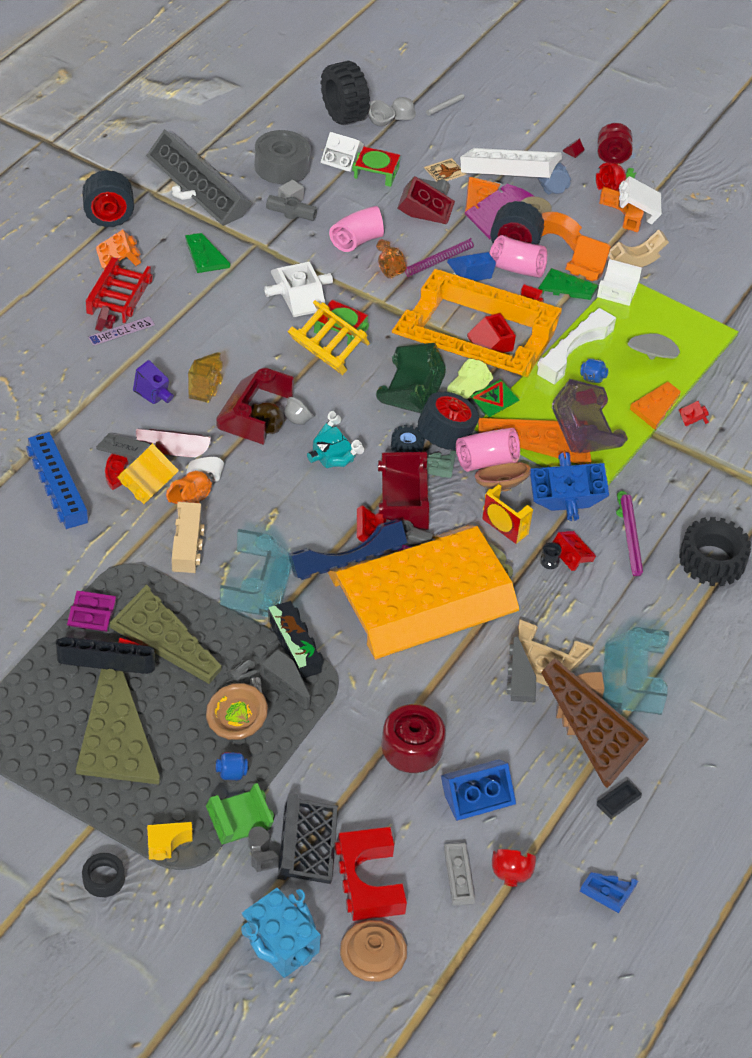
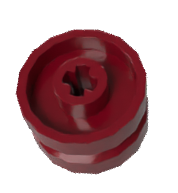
M611 123L602 127L598 133L599 157L606 163L621 164L627 161L633 151L631 130L621 123Z

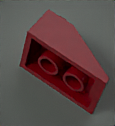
M414 176L405 186L397 209L410 217L447 224L455 201Z

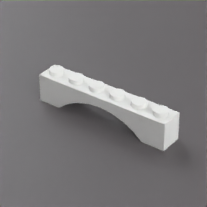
M600 308L594 313L592 312L584 322L582 321L575 330H572L565 339H562L555 348H552L544 358L542 357L539 360L537 375L555 385L565 375L567 357L582 344L605 339L614 330L616 317Z

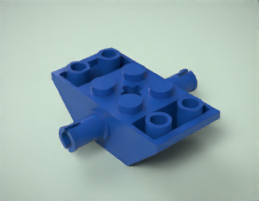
M561 453L558 456L559 467L531 469L530 479L533 501L551 511L566 510L567 520L572 521L573 516L574 521L579 519L578 509L590 508L609 496L604 463L571 466L570 454L565 453L566 458L564 459V453Z

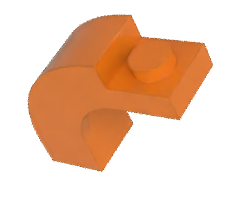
M603 187L599 204L613 207L623 212L625 215L623 228L639 232L644 211L630 203L621 208L619 200L620 191Z
M559 212L542 213V218L544 219L542 236L556 234L562 237L571 249L575 251L578 238L581 236L579 231L582 227L565 214Z

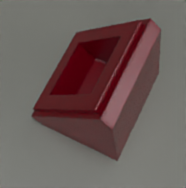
M580 138L563 149L564 153L574 158L585 151Z

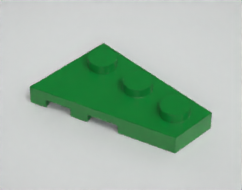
M202 233L185 235V241L197 273L230 268V262Z
M551 268L538 289L542 290L543 294L544 291L553 292V295L557 296L562 293L569 294L572 298L591 300L597 291L598 285Z

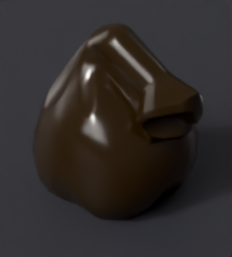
M268 402L251 406V417L265 422V433L275 434L280 431L284 423V415L277 405Z

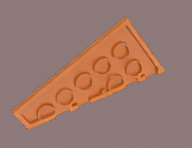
M479 418L478 433L514 428L519 437L520 448L558 458L559 454L564 453V459L566 458L565 453H569L571 462L580 465L591 464L587 422Z

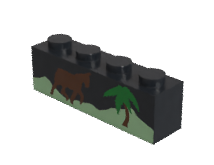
M291 601L268 607V621L285 654L289 655L294 661L301 678L304 679L321 673L322 664H324L321 652L316 650L315 640L309 636L306 623L301 621L298 608H294Z

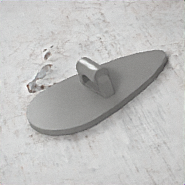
M660 334L639 335L633 337L628 342L630 348L647 354L651 360L655 357L673 359L678 357L680 353L678 346L671 339Z

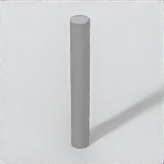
M461 93L426 110V114L430 116L463 100L464 95Z

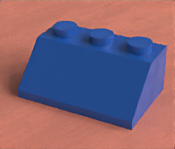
M500 759L441 775L444 795L456 821L516 804L509 765Z

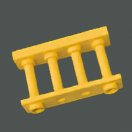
M314 300L313 304L317 311L301 329L296 330L294 327H291L287 332L294 341L343 375L347 371L343 365L345 363L344 360L360 342L367 346L370 344L366 338L368 335L361 329L356 330L332 313L325 303L322 302L320 304ZM322 315L329 318V321L314 338L311 337L309 339L306 337V333ZM335 323L339 325L342 329L326 347L321 348L319 346L321 339ZM347 333L355 337L339 356L334 357L331 355V351Z

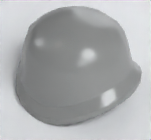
M399 97L393 101L391 108L395 110V117L393 119L412 120L415 118L416 111L411 99Z
M374 100L370 103L369 118L373 124L385 126L395 117V110L383 101Z
M289 397L287 399L284 414L292 423L303 425L315 417L297 398Z

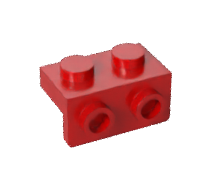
M363 505L357 508V538L364 542L379 524L385 523L386 519L383 518V514L377 513L375 515Z

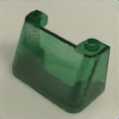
M435 343L396 348L392 356V362L397 370L389 388L385 385L379 386L376 391V397L382 404L422 413L429 396L439 391L446 373L445 363Z

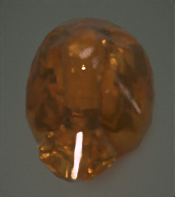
M380 239L376 247L379 251H382L378 257V264L382 273L388 279L403 274L407 268L403 252L399 248H391L389 241Z

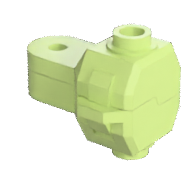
M469 358L457 372L459 376L448 386L447 392H452L468 399L475 391H480L487 387L493 379V375L484 362Z

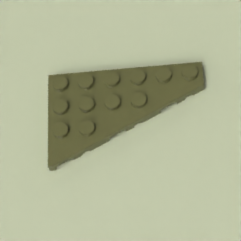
M101 669L76 767V774L159 785L160 776L123 671H115L113 669Z

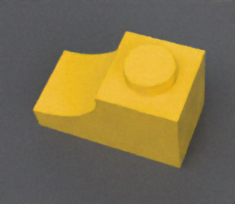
M192 822L147 825L149 860L171 858V853L176 847L192 841Z

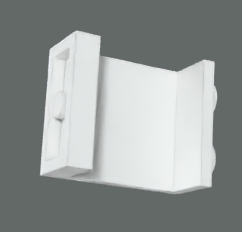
M609 259L606 274L599 284L597 297L630 306L640 280L642 268Z

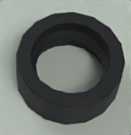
M98 853L88 858L82 868V880L85 889L96 897L106 898L115 895L121 890L125 881L123 862L111 853ZM102 866L111 867L117 872L116 878L106 884H98L92 881L90 874L93 870Z

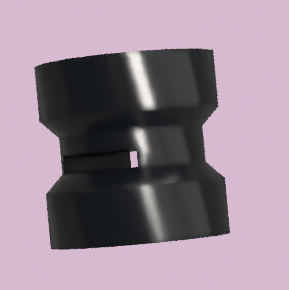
M546 543L542 548L540 564L546 569L557 568L562 552L561 547L556 543Z

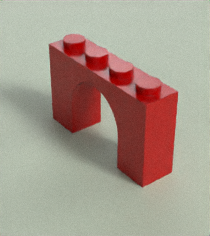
M391 827L339 833L338 842H335L336 855H340L341 861H338L339 873L344 874L345 880H342L343 893L348 895L346 909L347 913H351L352 920L357 921L405 914L407 901L403 883L371 886L361 881L355 872L356 868L367 860L393 857L394 841Z

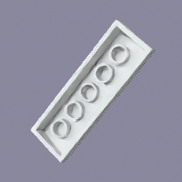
M473 148L460 157L461 172L550 178L555 166L562 159V153Z

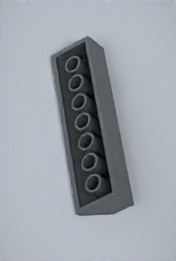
M165 129L146 155L184 191L195 190L196 196L192 194L191 197L223 226L242 218L252 205L250 201L182 140Z

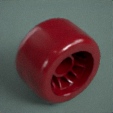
M408 704L396 708L388 715L383 726L381 747L384 757L390 765L402 772L422 773L430 770L440 761L443 755L446 739L444 722L434 710L423 705Z

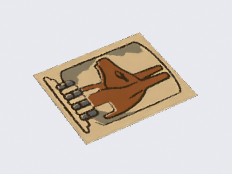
M452 158L424 167L436 182L441 179L449 181L467 175L461 172V167Z

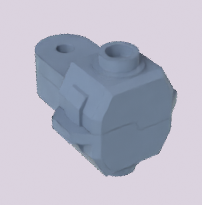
M558 163L555 166L550 178L538 177L541 186L544 188L543 191L549 195L552 193H563L571 184V177L562 163Z

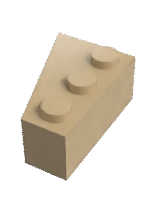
M178 502V519H176L175 523L176 533L172 551V571L196 573V566L200 565L201 554H198V551H202L203 539H200V536H204L205 524H201V503Z

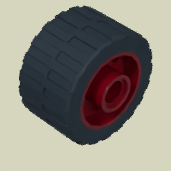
M522 201L506 203V205H503L498 210L490 233L491 241L494 243L497 237L503 235L518 241L539 245L544 230V219L538 209L531 204Z

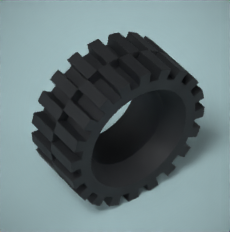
M706 517L701 518L700 523L696 520L692 523V526L689 525L679 553V558H681L680 564L685 566L684 571L686 574L691 572L690 577L695 580L698 577L700 578L699 583L702 584L708 581L710 582L709 586H715V583H719V586H725L726 581L729 585L734 583L735 579L738 581L745 571L751 553V541H748L749 536L747 533L742 534L743 528L740 526L735 528L734 522L730 521L728 524L724 518L716 521V517H710L709 521H707ZM705 546L720 548L729 555L730 560L719 561L708 558L699 552L698 549Z

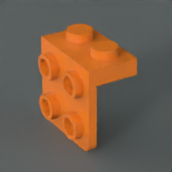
M122 229L96 247L101 267L105 269L111 257L118 258L119 261L127 257L135 266L141 263L139 257L141 254L136 247L137 242L132 235L129 236Z
M584 235L579 236L573 258L567 263L566 270H569L573 275L579 276L580 274L586 276L585 278L590 281L598 280L602 277L611 246Z

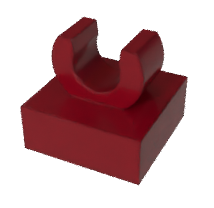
M102 306L97 317L95 330L101 332L104 326L107 329H112L116 317L108 315L109 308Z

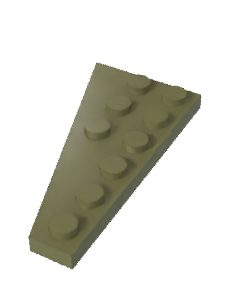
M147 584L110 622L111 629L142 646L152 647L155 654L208 684L221 672L219 662L208 650L202 648L196 637L191 636L185 625L170 609H167L161 603V599L151 592Z

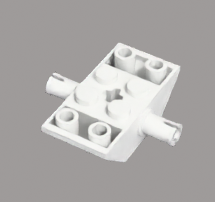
M310 262L271 270L276 285L265 286L264 291L266 297L281 294L293 317H298L317 311L313 304L314 300L320 304L322 302L325 303L322 285L332 284L333 278L331 273L317 276Z

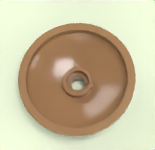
M522 462L485 467L475 474V480L481 486L493 489L499 484L502 486L501 491H509L529 477L531 468L528 464Z

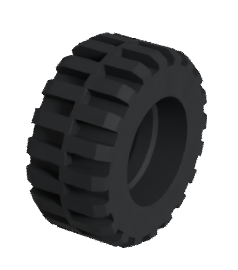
M349 60L325 67L321 74L322 80L320 84L323 95L322 99L329 116L332 117L333 121L341 125L363 120L370 109V92L361 68L355 62Z

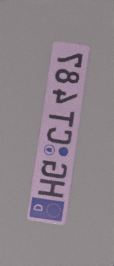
M146 317L91 335L88 338L93 345H97L154 326L155 324L150 317Z

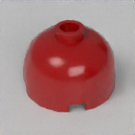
M603 163L598 168L600 169L599 173H596L598 190L605 187L619 192L621 182L626 180L625 170L617 163Z
M509 849L493 851L492 869L497 878L504 881V885L517 887L518 883L527 881L534 873L536 856L527 853V857L521 855V851Z

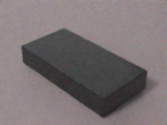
M626 780L598 800L597 806L610 819H613L642 797V793L629 780Z

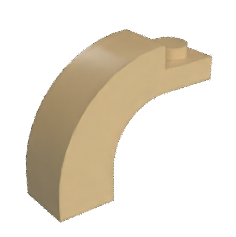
M657 230L647 241L639 246L628 247L618 242L610 249L608 256L611 260L644 267L661 257L659 252L669 241L661 230Z

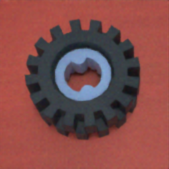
M404 425V428L399 426L398 429L395 428L394 432H392L391 450L394 452H423L425 438L420 433L418 427L413 429V425H410V428L407 425Z

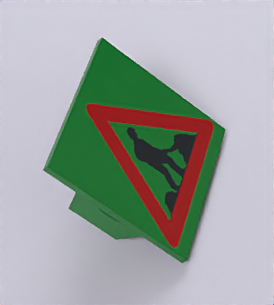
M501 379L470 396L483 414L488 417L520 401Z

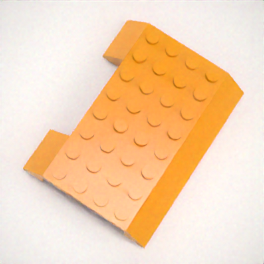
M466 525L433 536V541L378 559H366L361 562L349 563L342 568L330 569L328 574L335 587L341 586L367 633V646L375 660L519 611L513 583L478 526Z

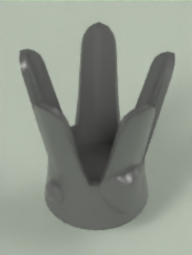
M244 658L235 669L227 673L230 679L227 683H242L244 680L256 676L254 674L258 671L252 670L247 672L251 660L243 663Z

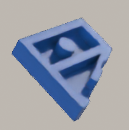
M591 872L581 886L580 892L619 913L636 888L638 880L631 879L630 882L619 881L617 876H604Z

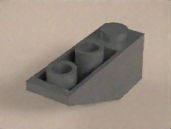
M514 637V643H510L509 655H513V662L508 664V675H512L511 682H507V694L511 696V701L535 702L536 675L519 638Z

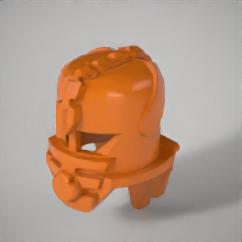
M201 471L189 472L183 478L171 483L170 488L166 492L167 500L174 504H178V502L200 503L210 494L212 482Z

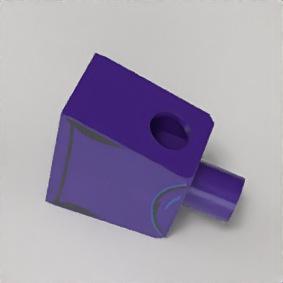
M147 360L136 369L133 386L135 393L152 404L158 403L161 399L169 403L173 399L174 395L168 391L169 379L150 360Z

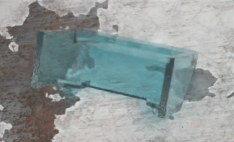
M238 529L237 552L266 557L260 579L248 578L242 582L241 588L221 585L220 605L234 611L268 617V607L283 603L292 571L288 552L269 534Z

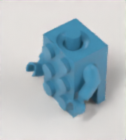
M276 888L242 912V916L248 921L241 926L242 934L250 940V944L257 957L271 963L283 978L300 966H306L320 950L321 934L316 930L307 904L303 903L305 893L301 889L296 890L299 896L298 900L295 899L293 894L289 895L288 900Z

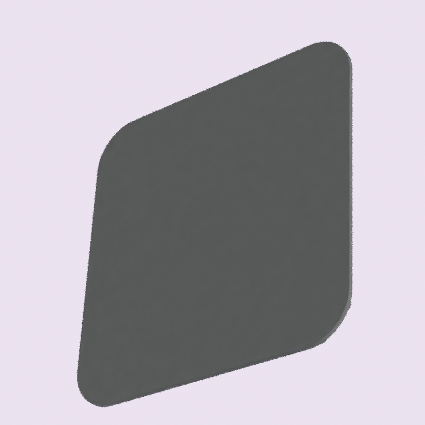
M122 564L101 573L84 592L116 596L117 601L112 616L113 620L147 584L151 592L161 599V603L167 609H170L185 625L191 636H195L202 648L208 650L221 665V672L210 684L155 654V670L152 673L141 674L123 671L160 776L159 785L76 774V767L101 669L60 664L57 661L56 641L62 637L118 643L120 638L134 641L111 629L110 626L107 632L67 626L71 606L0 682V775L149 859L147 825L192 822L191 842H186L176 847L171 853V858L151 860L169 869H192L211 860L223 846L206 808L210 797L218 795L220 800L250 792L252 786L258 783L260 790L265 791L335 700L338 692V676L333 666L323 658L322 672L302 679L310 694L309 709H304L261 677L262 662L276 650H280L285 654L274 631L142 564ZM245 658L243 663L251 660L247 672L257 670L258 672L254 674L256 676L252 678L259 677L261 679L262 694L268 704L267 718L262 727L253 735L241 740H228L218 736L209 727L206 719L207 705L217 691L233 684L232 682L227 683L230 680L227 673L235 669ZM251 678L244 680L242 683L250 685ZM224 752L242 753L244 758H247V774L241 780H223L220 777V772H216V760L220 759Z

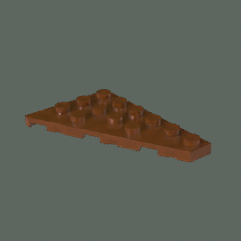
M554 658L543 669L541 674L603 785L608 788L649 739Z

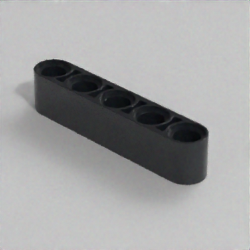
M62 637L56 641L57 661L60 664L113 669L115 671L141 674L152 673L155 670V651L149 646Z

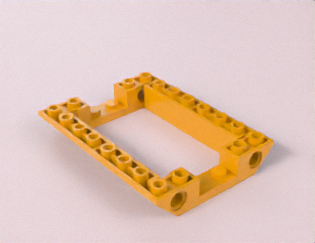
M434 269L421 288L420 301L413 311L406 309L392 329V333L528 377L555 333L562 308ZM444 299L491 315L501 313L504 319L532 327V335L524 347H518L513 358V356L426 329L424 326Z

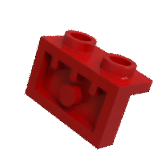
M574 531L558 532L552 542L561 547L560 559L571 571H575L580 563L593 562L596 558V555Z

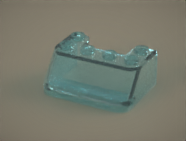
M635 627L606 642L602 676L605 689L602 699L612 708L662 715L667 699L668 686L660 678L647 677L648 652L664 654L665 647L669 641V631Z

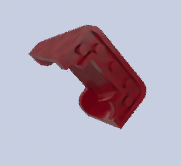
M427 452L382 453V460H378V472H382L383 502L379 503V514H383V518L391 521L395 519L400 521L408 520L415 528L429 530Z

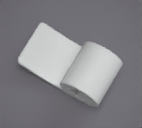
M218 457L195 459L190 461L186 474L192 471H201L207 475L211 482H217L220 479L224 462Z

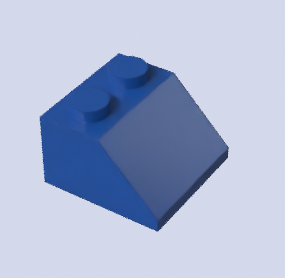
M489 252L448 259L447 261L456 275L474 281L491 279L496 265V261Z

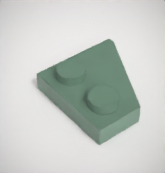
M450 451V455L441 456L440 453L427 455V474L451 478L456 451Z

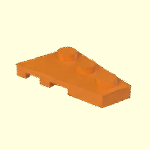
M469 177L465 212L473 206L478 209L477 203L497 191L500 184Z
M666 382L632 403L630 410L656 430L660 421L664 419L668 410L672 408L680 397L681 391L671 383Z

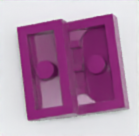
M77 590L74 604L70 609L67 626L107 632L117 601L116 596Z

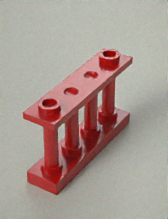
M111 257L86 299V313L93 315L96 309L104 306L111 311L122 313V323H126L129 317H132L134 308L146 287L152 282L151 266H147L143 273L121 268L118 258ZM122 275L138 279L139 281L137 284L117 280L115 277ZM117 286L132 290L131 295H126L108 289L109 287ZM105 297H110L126 301V303L123 307L120 305L102 301V299Z

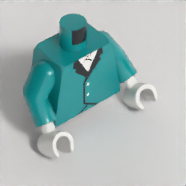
M331 411L328 414L330 421L325 423L313 440V451L307 453V457L310 463L319 460L325 468L345 467L348 463L354 461L356 453L362 454L364 452V447L359 440H355L350 444L337 427H333V425L341 422V417L339 415L336 416V413Z

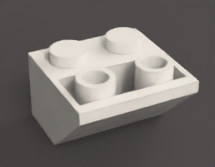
M330 132L320 163L351 172L353 163L357 162L358 152L361 153L364 143Z

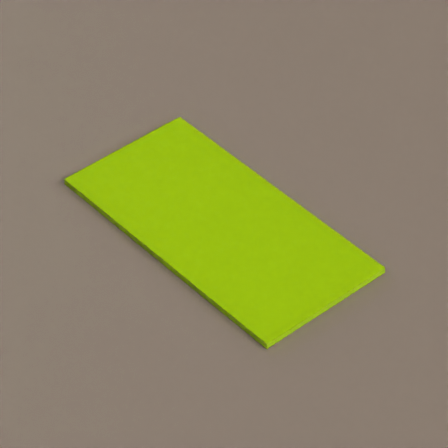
M638 283L630 306L597 297L539 358L529 376H522L510 389L520 401L491 417L485 415L483 418L587 422L591 464L604 463L609 486L656 431L630 410L631 404L666 382L671 383L680 390V397L672 408L668 410L664 419L660 421L658 429L738 336L739 331ZM600 308L616 317L614 330L605 339L587 342L570 353L567 357L565 375L555 385L537 375L539 360L542 357L544 358L552 348H555L562 339H565L572 330H575L582 321L584 322L592 312L594 313ZM660 334L671 339L678 346L680 353L678 357L673 359L655 357L651 360L647 354L630 348L628 342L635 336ZM588 359L601 360L605 363L606 368H608V376L601 383L587 382L581 376V366ZM592 387L599 397V403L583 408L575 397V391ZM477 423V425H476V427H475V431H477V432H478V423ZM520 448L521 456L544 468L560 466L559 458ZM571 462V466H572V465H580V464Z

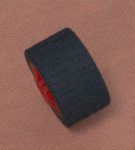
M104 170L87 178L82 191L83 209L87 218L92 223L98 226L116 227L126 222L132 216L134 210L133 189L127 177L116 171Z
M446 391L436 392L429 396L418 419L417 426L424 438L433 445L447 450H456L457 439L472 435L478 423L479 415L474 405L462 396Z

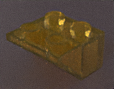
M217 352L194 360L188 372L190 399L210 403L212 396H216L217 386L222 383L223 374H221L223 367L221 353Z

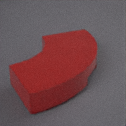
M111 454L107 459L105 478L112 490L122 485L117 477L129 465L127 457Z

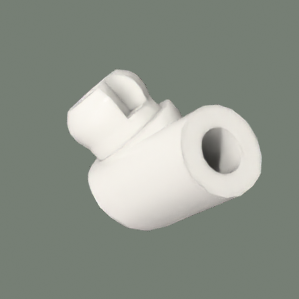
M180 186L172 187V195L181 200L191 199L192 194L196 196L195 190L183 192Z

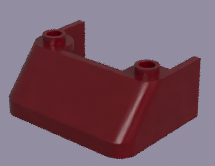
M262 368L242 379L217 416V428L264 445L265 422L250 417L252 409L249 403L258 389L285 398L293 397L294 377L269 368Z

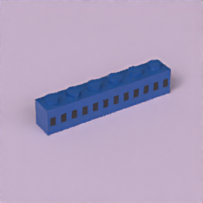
M50 432L29 437V446H26L28 456L33 458L32 463L34 469L39 471L40 482L45 483V492L47 496H51V505L53 509L58 511L57 517L59 522H63L66 529L88 523L87 509Z

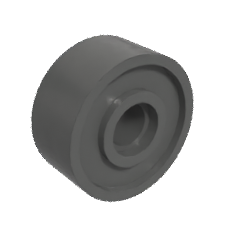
M274 130L261 135L256 140L254 167L256 173L262 179L275 184H286L292 179L296 182L300 181L308 174L310 145L302 135L288 130Z

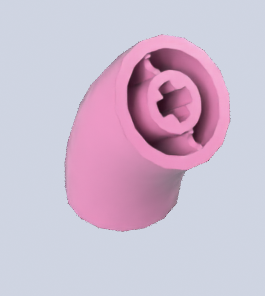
M373 206L357 211L336 222L329 232L334 246L341 251L350 252L369 240L383 237L384 228L379 207Z
M500 235L491 247L489 254L496 261L495 267L537 278L542 277L547 264V249L545 246L530 244Z
M507 428L458 438L456 441L458 461L466 472L518 462L520 456L518 434L514 428Z

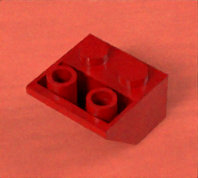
M501 313L484 317L467 334V337L472 344L500 353H507L514 350L516 335Z

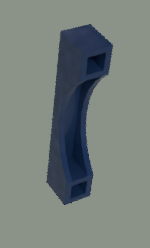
M395 519L379 524L364 542L350 550L339 553H320L304 548L288 553L293 575L296 578L305 580L311 578V574L317 572L319 574L327 573L330 571V568L335 566L342 568L347 566L348 562L354 560L355 562L364 561L367 559L366 556L372 554L373 556H379L388 549H401L402 545L408 542L402 521Z

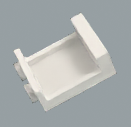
M630 176L621 182L619 186L620 207L624 208L628 203L646 212V222L652 225L662 214L661 193Z

